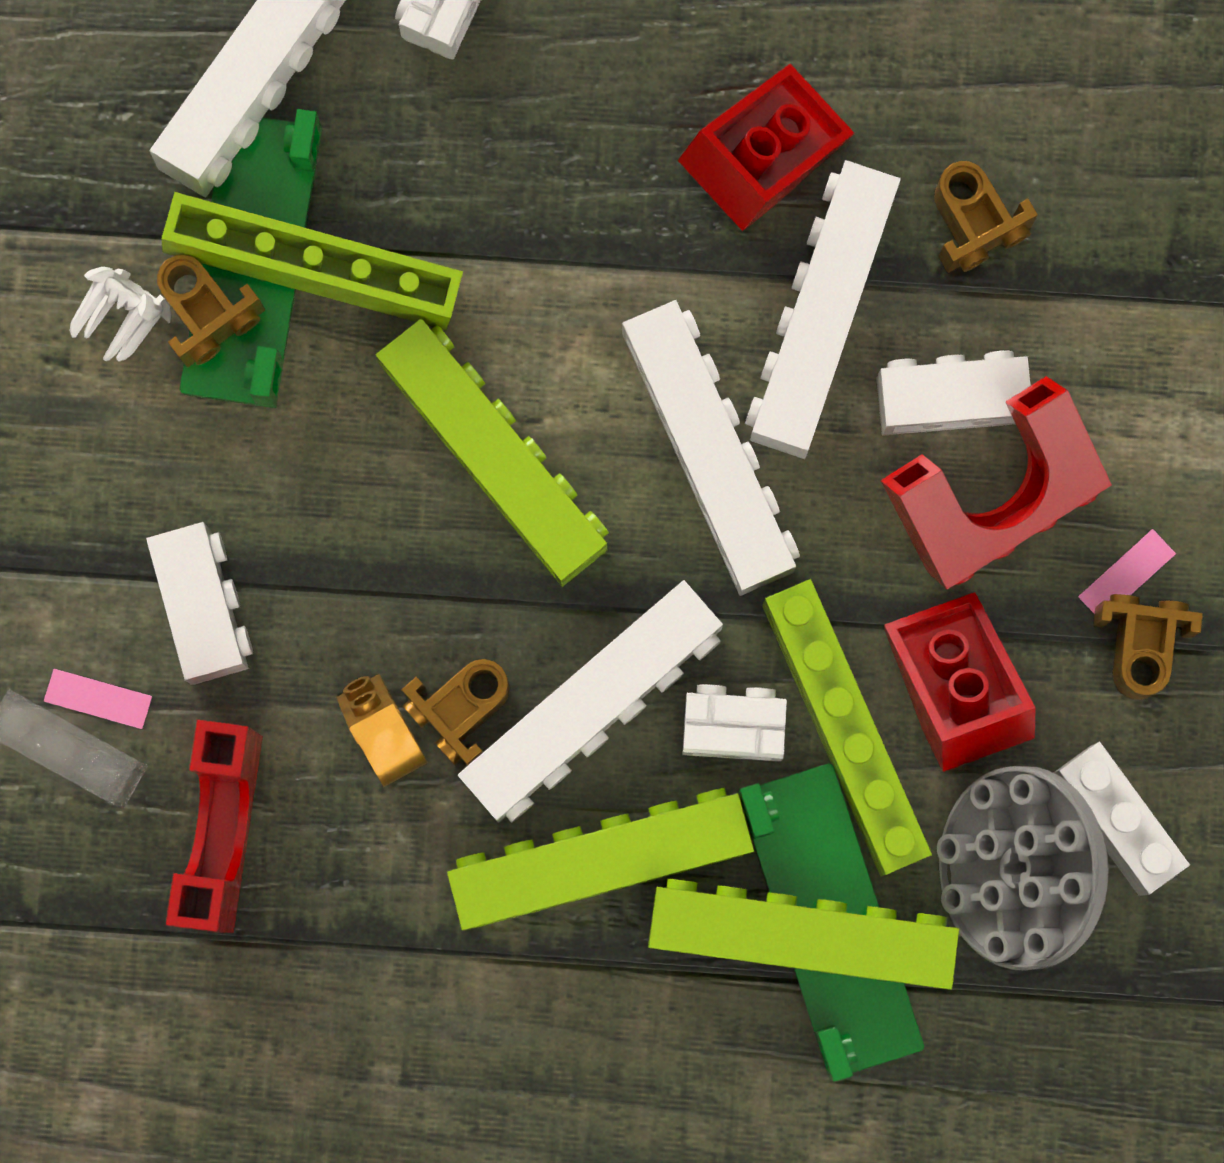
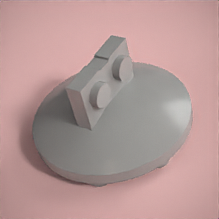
M1030 766L1004 767L988 772L974 781L961 794L949 814L943 835L937 843L942 889L941 902L945 911L949 913L955 927L959 928L960 935L983 958L995 965L1008 969H1042L1066 960L1091 935L1099 920L1106 898L1108 884L1107 852L1102 831L1092 809L1084 797L1068 781L1048 770ZM947 864L950 865L951 870L950 885L947 877Z

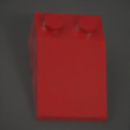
M790 63L701 129L677 161L733 222L744 231L780 202L855 133Z
M975 592L884 624L885 633L923 733L943 772L1035 739V706Z

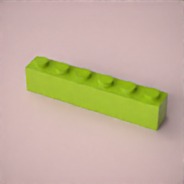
M174 192L162 235V252L173 256L188 255L194 257L202 264L414 322L422 318L428 326L434 327L438 325L443 330H447L463 274V271Z
M422 318L375 354L379 365L556 581L563 587L607 551V542L603 539L609 534L607 529L592 511L583 515L572 501L578 496L577 493L560 473L553 478L541 463L547 457L530 436L522 441L512 429L511 425L516 420L507 407L499 399L493 403L488 400L480 390L485 385V382L469 362L460 366L450 353L455 346L438 325L430 329Z
M809 579L765 598L762 607L827 756L834 766L838 781L880 877L931 856L932 853L812 580Z
M719 788L696 795L698 804L679 809L677 800L648 808L650 817L631 822L629 813L601 820L602 830L583 835L581 826L553 833L554 843L535 848L533 839L505 846L506 856L487 861L485 853L482 852L456 859L458 869L447 871L461 928L463 931L752 854L754 849L739 794L727 796L725 788Z
M668 879L666 888L656 887L648 948L952 989L959 928L946 927L947 917L917 913L916 922L896 920L897 910L867 906L866 915L846 913L847 903L817 899L815 909L796 906L797 896L767 892V900L764 902L746 899L747 889L717 886L716 895L696 892L697 882Z

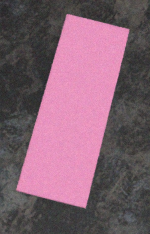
M1152 529L1078 597L1095 614V607L1103 600L1110 601V595H1132L1176 553Z
M53 669L44 702L143 729L152 696Z

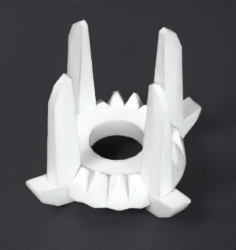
M99 267L88 271L84 275L87 280H91L93 283L71 321L70 334L72 338H75L89 319L84 331V337L89 338L114 303L117 302V309L124 306L125 310H129V313L106 351L103 360L108 361L118 353L116 359L122 361L134 353L161 316L170 323L172 317L170 305L161 295L155 298L148 291L143 290L141 286L128 280L131 273L123 269L113 270L112 268Z

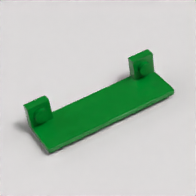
M297 109L295 122L262 118L259 122V130L254 141L245 149L241 147L231 161L232 168L227 179L221 186H214L211 202L306 228L322 134V126L317 112ZM202 264L232 305H235L244 298L239 289L248 284L261 301L265 311L258 315L260 321L250 331L240 336L234 333L220 343V351L206 363L201 365L193 363L188 368L184 364L180 383L181 393L194 397L276 408L296 289ZM189 330L188 339H189L191 336H193V334L190 332V330Z
M828 763L761 785L757 783L739 789L737 793L739 794L769 893L797 896L796 906L815 909L817 899L847 903L846 913L866 915L867 906L879 907L832 764ZM794 968L829 1080L836 1082L852 1077L854 1072L917 1053L924 1049V1043L904 983Z

